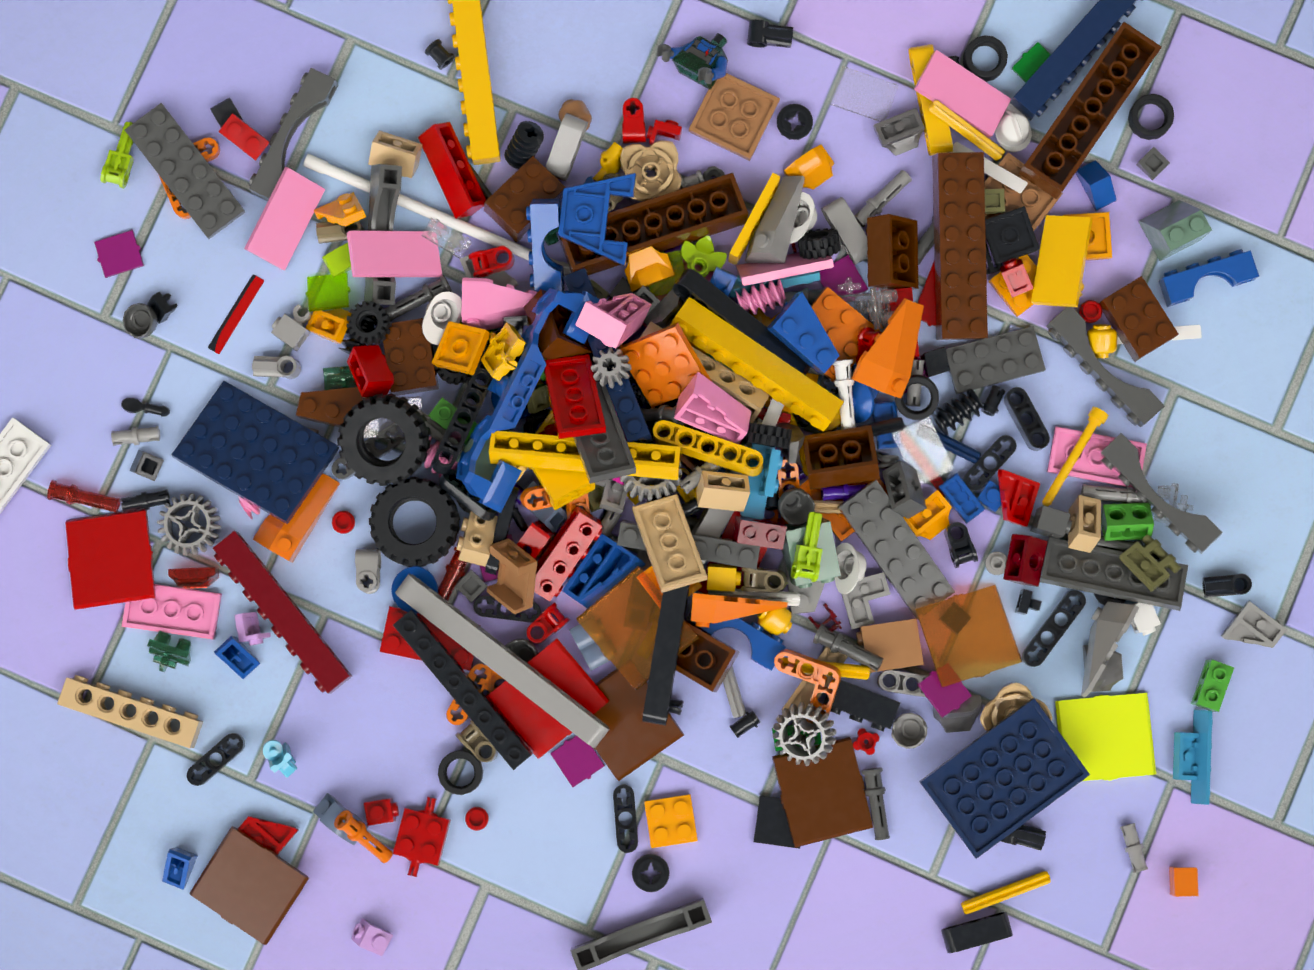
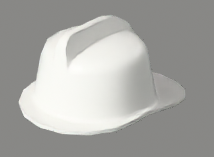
M1009 103L994 133L1002 148L1010 152H1018L1028 146L1031 141L1032 132L1027 117Z
M805 192L801 193L790 244L801 239L806 231L813 228L817 221L814 200Z
M449 291L441 292L427 305L422 330L425 338L431 344L439 345L448 321L459 323L462 318V300L456 293Z
M842 543L836 547L841 576L834 578L838 592L848 594L854 589L857 582L864 578L867 563L863 554L856 551L853 545Z

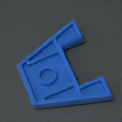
M636 173L564 188L558 235L625 266L628 242L605 240L610 195L634 198Z

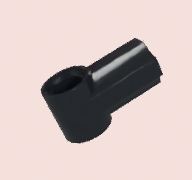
M757 19L749 21L747 45L757 48H764L767 45L791 48L793 27L771 25L767 21Z
M1245 574L1202 578L1204 598L1243 595L1248 593L1252 587L1251 579ZM1237 578L1244 581L1245 585L1242 591H1238L1234 587V581Z
M1022 825L1001 840V842L1012 845L1019 844L1041 851L1044 846L1046 831Z

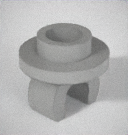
M1001 552L989 554L985 560L987 571L993 575L1003 574L1007 562L1006 555Z

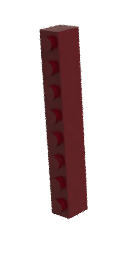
M233 531L213 547L216 552L214 555L215 559L221 566L225 564L229 568L230 572L228 575L236 584L240 582L245 589L242 591L245 597L250 602L255 601L259 606L256 609L264 620L269 619L273 624L271 627L272 631L278 638L283 637L288 643L285 645L292 656L297 655L301 659L300 666L308 675L312 673L316 678L314 683L322 693L326 691L328 694H331L352 677L351 673L239 532Z

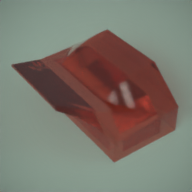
M219 568L168 569V576L178 587L207 588L219 578Z

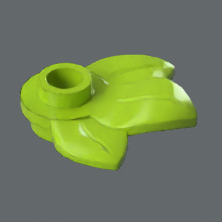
M710 236L701 238L695 245L685 241L681 249L682 258L687 262V269L695 270L694 266L700 265L702 271L697 272L703 277H706L709 272L715 271L716 267L722 268L727 258V254L724 252H714Z

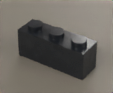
M840 680L830 712L840 715L841 711L850 714L849 719L862 723L864 719L872 722V728L884 732L885 728L891 729L900 702ZM826 695V698H825L823 704H826V703L829 702V697H828V695Z

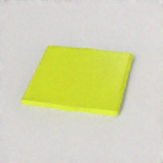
M1148 693L1115 696L1101 694L1093 698L1055 701L1058 731L1090 774L1082 781L1101 779L1112 781L1123 777L1156 774Z

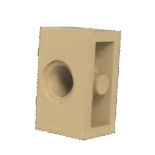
M1079 495L1069 508V520H1072V525L1068 533V548L1090 553L1101 539V500Z

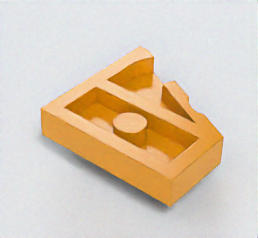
M354 192L343 194L337 200L314 210L317 219L320 220L326 217L328 222L338 223L341 226H348L366 218L364 210Z

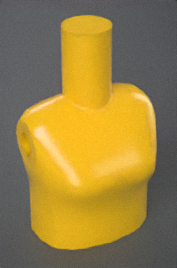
M616 142L607 150L601 152L600 165L602 168L593 177L595 182L603 180V176L619 171L623 148Z

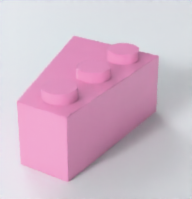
M633 293L614 296L611 301L602 298L595 304L587 301L576 322V326L600 339L604 345L616 349L642 327L652 304Z
M697 372L678 397L674 419L721 439L739 444L748 432L752 411L700 372Z

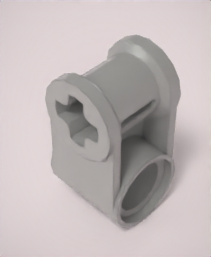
M356 549V585L364 593L373 594L380 587L381 551L379 549ZM368 577L373 581V584H369V588L363 584V582L368 580Z

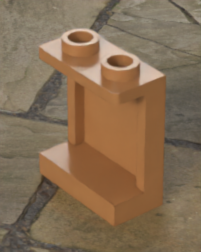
M509 538L491 544L489 553L499 560L497 583L488 586L487 593L513 614L532 608L537 561Z
M916 618L859 627L860 632H856L858 646H862V648L884 658L877 672L924 665ZM870 668V673L876 672L875 670Z

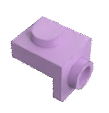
M257 612L235 615L239 643L249 642L250 646L263 643V639L271 637L270 632L260 633Z
M362 918L359 924L355 926L351 939L359 947L383 956L393 935Z

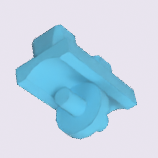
M269 740L263 745V755L268 759L270 769L274 773L280 770L287 778L297 769L296 761L292 757L291 749L286 742L282 745L277 740Z

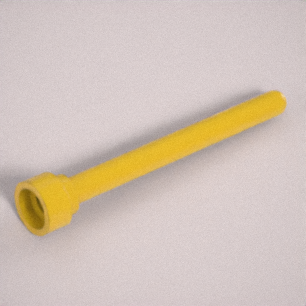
M1094 406L1091 408L1088 414L1089 423L1043 498L1042 504L1048 507L1051 505L1096 427H1100L1107 420L1109 415L1103 410Z

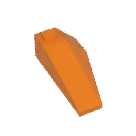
M904 298L888 319V326L882 334L878 333L874 338L876 342L868 352L864 351L851 379L888 395L902 398L911 376L924 305Z
M323 473L288 524L269 515L264 519L253 540L293 563L340 483Z
M693 593L691 621L696 622L695 626L709 628L710 623H719L785 608L788 602Z

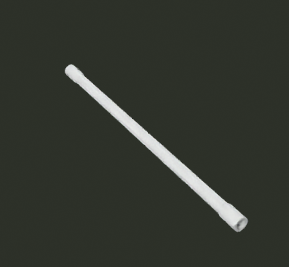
M311 154L306 156L304 167L321 174H326L370 193L371 181L331 165L327 161ZM399 194L397 205L495 247L505 246L511 250L512 254L529 261V251H532L531 249L461 219H455L454 216ZM550 258L555 263L564 267V276L571 273L567 263Z

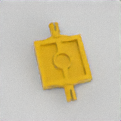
M507 322L497 335L494 332H490L491 334L488 339L490 345L480 359L490 375L498 381L510 370L516 369L514 367H517L515 358L522 354L526 344L515 327Z

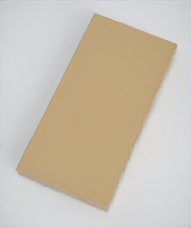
M677 494L632 507L661 593L707 580L706 571Z

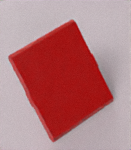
M138 509L66 520L69 555L68 568L71 577L74 610L155 598L152 565L153 551L150 545L147 510Z
M557 638L526 662L592 714L609 702L607 697ZM506 680L486 696L538 759L566 736L573 733Z

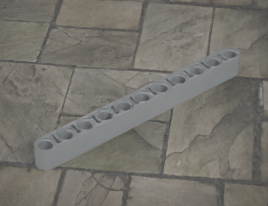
M409 573L396 590L395 594L591 747L596 748L610 730L599 718L414 575Z

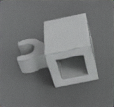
M299 304L293 310L294 320L286 314L282 318L278 317L272 325L273 330L271 332L295 351H298L310 334L303 325L309 321L312 315L308 311L305 316L300 317L299 311L302 307Z

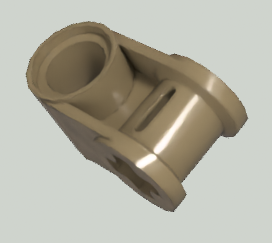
M742 567L744 582L743 586H741V591L774 593L780 591L786 585V575L779 569L762 567L751 569ZM771 575L780 577V586L775 587L770 584L769 578Z
M471 720L469 726L461 733L457 732L455 735L478 760L492 762L496 759L498 751ZM489 745L492 748V755L485 759L481 756L480 751L483 746Z

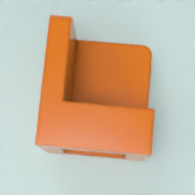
M1169 867L1170 895L1175 897L1199 896L1197 868Z

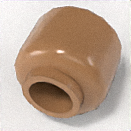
M573 99L565 101L558 113L560 121L562 122L565 114L569 113L587 121V131L590 127L592 116L585 103Z

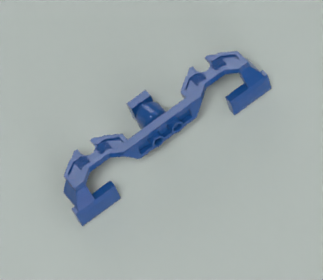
M550 288L538 300L532 310L536 314L534 322L530 326L525 325L521 337L526 344L517 367H515L516 369H514L513 373H507L500 381L493 378L487 389L501 398L492 416L487 415L471 433L470 438L473 439V445L468 452L462 451L458 461L456 478L463 482L470 494L480 498L479 503L499 513L502 512L521 470L499 460L488 481L475 474L476 461L491 433L516 427L546 367V362L538 348V339L549 313L557 305L572 311L562 333L585 344L589 333L577 327L576 322L585 302L591 301L593 304L599 302L600 299L586 291H583L581 294L570 290L559 291Z

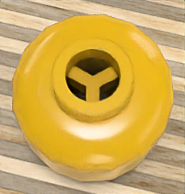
M1097 324L1087 331L1089 344L1096 358H1109V353H1114L1117 350V332L1111 328V325Z
M786 607L757 614L759 618L758 624L770 634L776 636L781 633L785 634L792 626V613Z

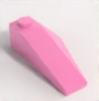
M463 278L462 324L485 330L503 327L504 316L526 315L524 306L537 292L532 290L526 292L515 290L514 286L509 284L506 287L493 284L494 280L486 278Z

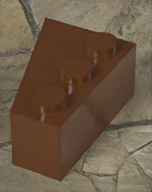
M358 387L301 392L296 416L300 419L340 427L346 413L367 397L361 396ZM369 424L366 426L364 433H367Z

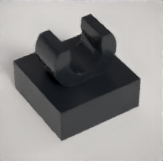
M158 292L152 295L147 304L155 311L159 324L166 321L178 306L177 303L173 305L167 303L171 297L169 293L162 296Z
M1020 590L1015 613L1026 615L1028 609L1040 611L1042 601L1031 599L1033 591Z

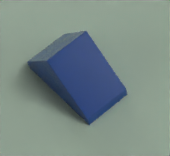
M1096 160L1076 171V175L1095 211L1117 201L1110 174Z
M231 636L214 651L242 679L260 664L242 642L239 643L238 637Z
M178 847L169 849L162 882L184 890L198 855Z

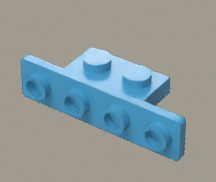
M752 443L751 449L759 451L763 456V470L758 476H748L750 495L744 512H740L741 516L756 519L764 518L767 497H773L779 486V480L776 478L778 470L782 467L783 457L780 456L781 450H775L776 447ZM751 459L748 466L756 467L759 462Z
M1194 710L1193 733L1174 732L1173 779L1191 780L1192 804L1209 805L1213 725L1211 710Z

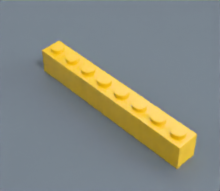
M448 0V4L453 5V12L449 13L451 26L456 28V34L452 35L453 46L458 48L459 56L455 57L456 69L461 70L462 78L458 79L459 92H464V101H460L462 115L466 114L467 123H463L465 137L469 136L470 145H466L467 157L472 159L474 165L501 162L481 1Z
M691 297L687 299L670 324L671 326L678 323L687 339L694 343L697 348L704 350L713 356L716 361L723 363L732 369L734 373L742 376L756 388L763 390L775 401L782 403L791 409L794 414L801 416L810 422L813 427L823 432L844 403V401Z
M507 431L491 433L489 446L490 464H498L499 460L511 466L585 472L573 437L559 439L558 436ZM627 442L636 466V473L626 476L678 480L680 446Z

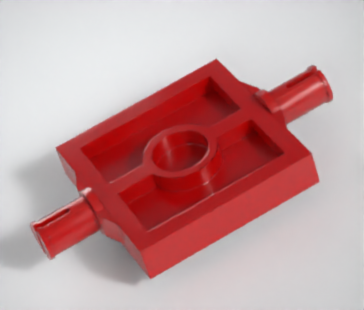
M427 797L424 810L416 811L404 808L393 854L405 857L411 861L407 875L417 877L421 863L437 866L440 864L451 819L443 818L433 813L436 798Z

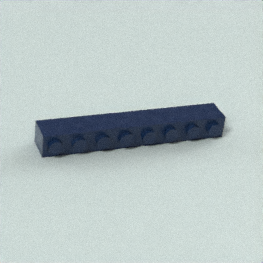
M1099 0L1016 93L1010 103L1030 121L1035 115L1040 117L1048 108L1045 104L1051 98L1054 101L1063 91L1060 87L1064 82L1069 84L1077 75L1075 70L1080 65L1084 67L1090 61L1092 56L1089 54L1094 49L1098 51L1107 40L1104 37L1109 32L1114 34L1122 23L1119 20L1124 15L1128 18L1136 9L1134 4L1137 0Z
M585 268L563 276L568 290L581 294L583 291H586L597 297ZM588 335L587 339L594 357H601L600 350H603L605 354L608 353V346L604 345L595 336ZM612 347V349H613V351H614V353H615L618 349H617V348L615 349L614 347ZM614 364L609 365L610 369L607 368V370L612 371V367L615 368ZM621 378L622 386L614 382L613 389L607 383L606 388L627 441L646 444L654 441L630 379Z

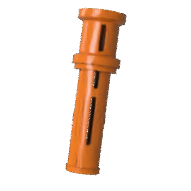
M345 810L336 817L334 822L335 828L343 830L347 834L348 839L358 841L382 863H386L391 859L393 852L370 834L362 821H357L353 818V814L350 811Z

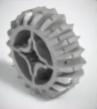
M681 462L678 480L640 477L637 481L633 476H622L620 481L624 482L625 492L631 491L630 496L632 498L637 495L639 496L638 500L640 503L644 498H647V501L650 502L654 498L656 500L661 499V496L668 497L670 496L669 492L675 494L676 486H679L681 481Z
M190 493L188 500L185 494H181V502L173 497V506L168 503L164 505L168 512L160 511L159 513L165 516L164 520L157 521L158 524L164 525V528L158 529V533H166L161 538V541H169L166 546L168 549H172L175 546L174 553L179 554L183 549L184 556L189 555L190 549L193 555H198V547L202 552H206L207 549L204 544L207 543L209 546H213L214 543L210 538L219 537L218 534L213 533L214 529H221L220 525L214 524V522L220 520V516H212L217 512V508L212 507L208 509L212 502L207 500L203 503L204 497L201 495L197 497L196 501L195 494ZM193 506L187 515L183 517L175 515L182 508ZM200 509L206 517V528L199 524L200 514L198 513ZM191 519V523L199 529L188 528L180 520L190 522ZM172 521L177 523L180 528L178 540L172 531ZM193 533L203 534L197 541L185 543Z
M800 702L798 707L795 704H791L790 710L784 708L782 715H778L776 718L778 723L773 725V729L776 730L773 738L779 739L775 743V747H782L780 755L789 754L787 757L788 761L796 758V765L800 764L802 760L806 766L810 764L811 760L814 764H817L819 758L825 759L827 753H831L833 749L831 745H834L836 739L832 737L836 734V729L831 728L834 721L826 720L829 713L822 715L820 713L822 710L821 706L814 710L813 703H809L807 708L804 702ZM806 719L813 721L814 724L807 722ZM793 720L795 731L788 736V722ZM803 730L804 732H807L809 735L808 737H805V735L803 736L802 734H800V732ZM821 732L822 743L816 748L814 736ZM795 744H800L804 749L797 747Z

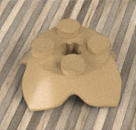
M657 141L650 147H645L641 144H631L622 149L620 159L622 170L625 175L636 173L634 198L631 199L646 201L680 190L682 180L677 171L678 152L673 142ZM647 169L650 171L655 169L656 176L647 177V172L645 171Z
M1016 682L1003 687L997 696L986 704L981 713L980 721L984 729L988 731L1006 718L1012 711L1017 710L1027 701L1034 698L1031 695V691L1026 686ZM1035 698L1049 719L1052 720L1053 717L1048 707L1042 701Z

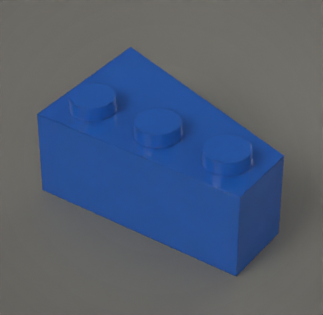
M803 292L796 293L767 327L772 334L818 374L826 373L840 356Z

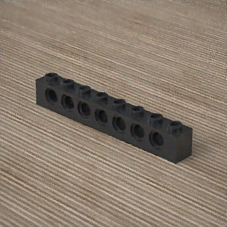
M414 609L410 610L393 624L405 641L513 770L533 754Z

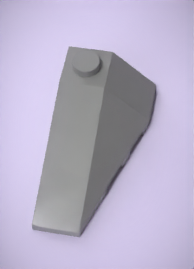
M804 176L783 177L750 239L745 262L785 263L805 180Z
M1107 602L1103 608L1098 607L1091 619L1095 621L1090 629L1081 692L1082 697L1086 698L1093 690L1107 665L1105 661H1108L1113 652H1115L1118 647L1116 642L1126 633L1139 609L1138 606Z

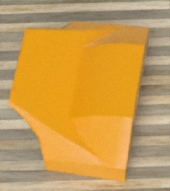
M821 144L795 160L784 170L786 176H804L803 187L814 190L833 176L832 166L834 162Z
M652 246L628 255V265L624 271L632 292L639 290L643 285L647 287L676 276L668 254L660 253Z
M339 307L329 311H321L315 308L305 328L324 339L341 344L347 330L346 323H349L347 316H351V313Z
M938 490L925 499L926 509L909 519L903 517L916 537L921 536L931 540L949 525V512L952 506Z

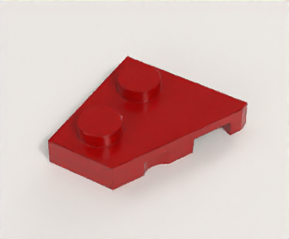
M998 469L1003 520L1021 527H1028L1040 483L1004 469Z
M248 816L238 828L277 854L282 851L299 831L296 827Z

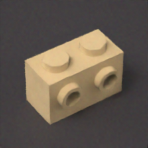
M379 130L372 141L368 165L386 164L402 166V177L412 178L419 166L423 144Z
M702 471L696 489L698 507L744 512L750 495L748 475Z
M470 511L468 518H463L460 531H464V536L459 537L456 550L460 551L458 560L486 566L490 556L489 549L493 543L498 516H495L493 520L486 521Z

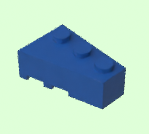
M601 534L562 591L590 610L646 564L622 546L617 545L616 542L604 534Z

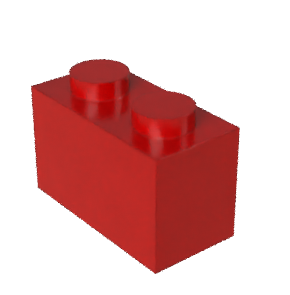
M234 113L231 114L218 131L255 161L270 143V141Z
M379 345L353 346L347 364L361 396L372 397L375 394L381 393L387 395L394 384V375L390 372L386 363V357L382 354Z

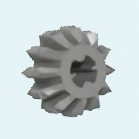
M612 347L608 348L607 354L600 350L601 357H593V361L596 363L591 366L592 372H595L593 378L600 380L599 383L603 387L608 383L609 387L613 389L614 382L622 386L621 378L629 379L630 376L626 371L632 369L631 365L627 363L629 361L628 356H622L623 352L620 349L614 353ZM614 364L615 368L612 367L613 370L608 371L607 368L610 369L609 365Z

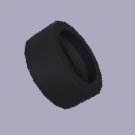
M984 35L976 37L969 43L964 52V68L985 82L994 80L1001 75L1007 64L1008 54L1006 47L993 36ZM989 46L997 52L999 60L993 70L987 72L980 71L973 65L972 54L978 47Z
M1157 94L1144 95L1135 102L1129 111V127L1135 135L1142 139H1158L1165 135L1172 126L1174 110L1170 102L1163 96ZM1153 104L1161 108L1165 117L1162 126L1155 130H1148L1141 126L1138 121V113L1141 107Z
M911 375L905 390L912 384L924 385L928 388L931 395L929 405L920 411L911 410L905 405L903 395L901 399L895 397V404L899 412L906 418L922 420L931 416L936 410L939 402V393L935 383L928 377Z
M458 750L449 753L442 759L438 768L440 784L452 794L464 795L472 792L479 786L483 778L481 761L469 751ZM459 758L469 761L475 771L472 781L462 787L452 784L447 776L449 764Z

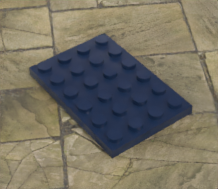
M223 381L171 455L184 465L288 524L338 452L339 446L228 382Z
M1032 698L919 782L974 858L977 859L1090 774L1035 698Z

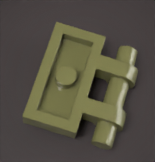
M1147 534L1142 539V542L1146 545L1145 548L1137 541L1123 552L1119 559L1152 592L1170 577V574L1165 569L1169 568L1175 574L1181 569V566L1176 562V558L1172 554H1168L1161 547L1162 544L1157 539L1154 540ZM1154 553L1161 561L1158 563L1150 554Z

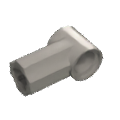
M254 356L252 370L253 376L295 379L301 372V365L291 356ZM292 362L293 370L285 373L284 366L286 363Z

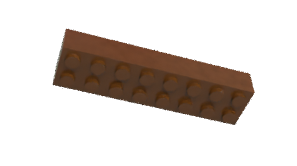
M1123 22L1019 174L1055 199H1058L1162 46L1126 22Z
M984 152L937 153L932 156L936 340L988 338Z
M732 172L609 212L605 240L628 242L626 263H628V255L650 246L662 252L683 245L685 241L692 242L705 236H711L744 225L748 219V211ZM559 236L571 273L585 268L588 275L621 265Z

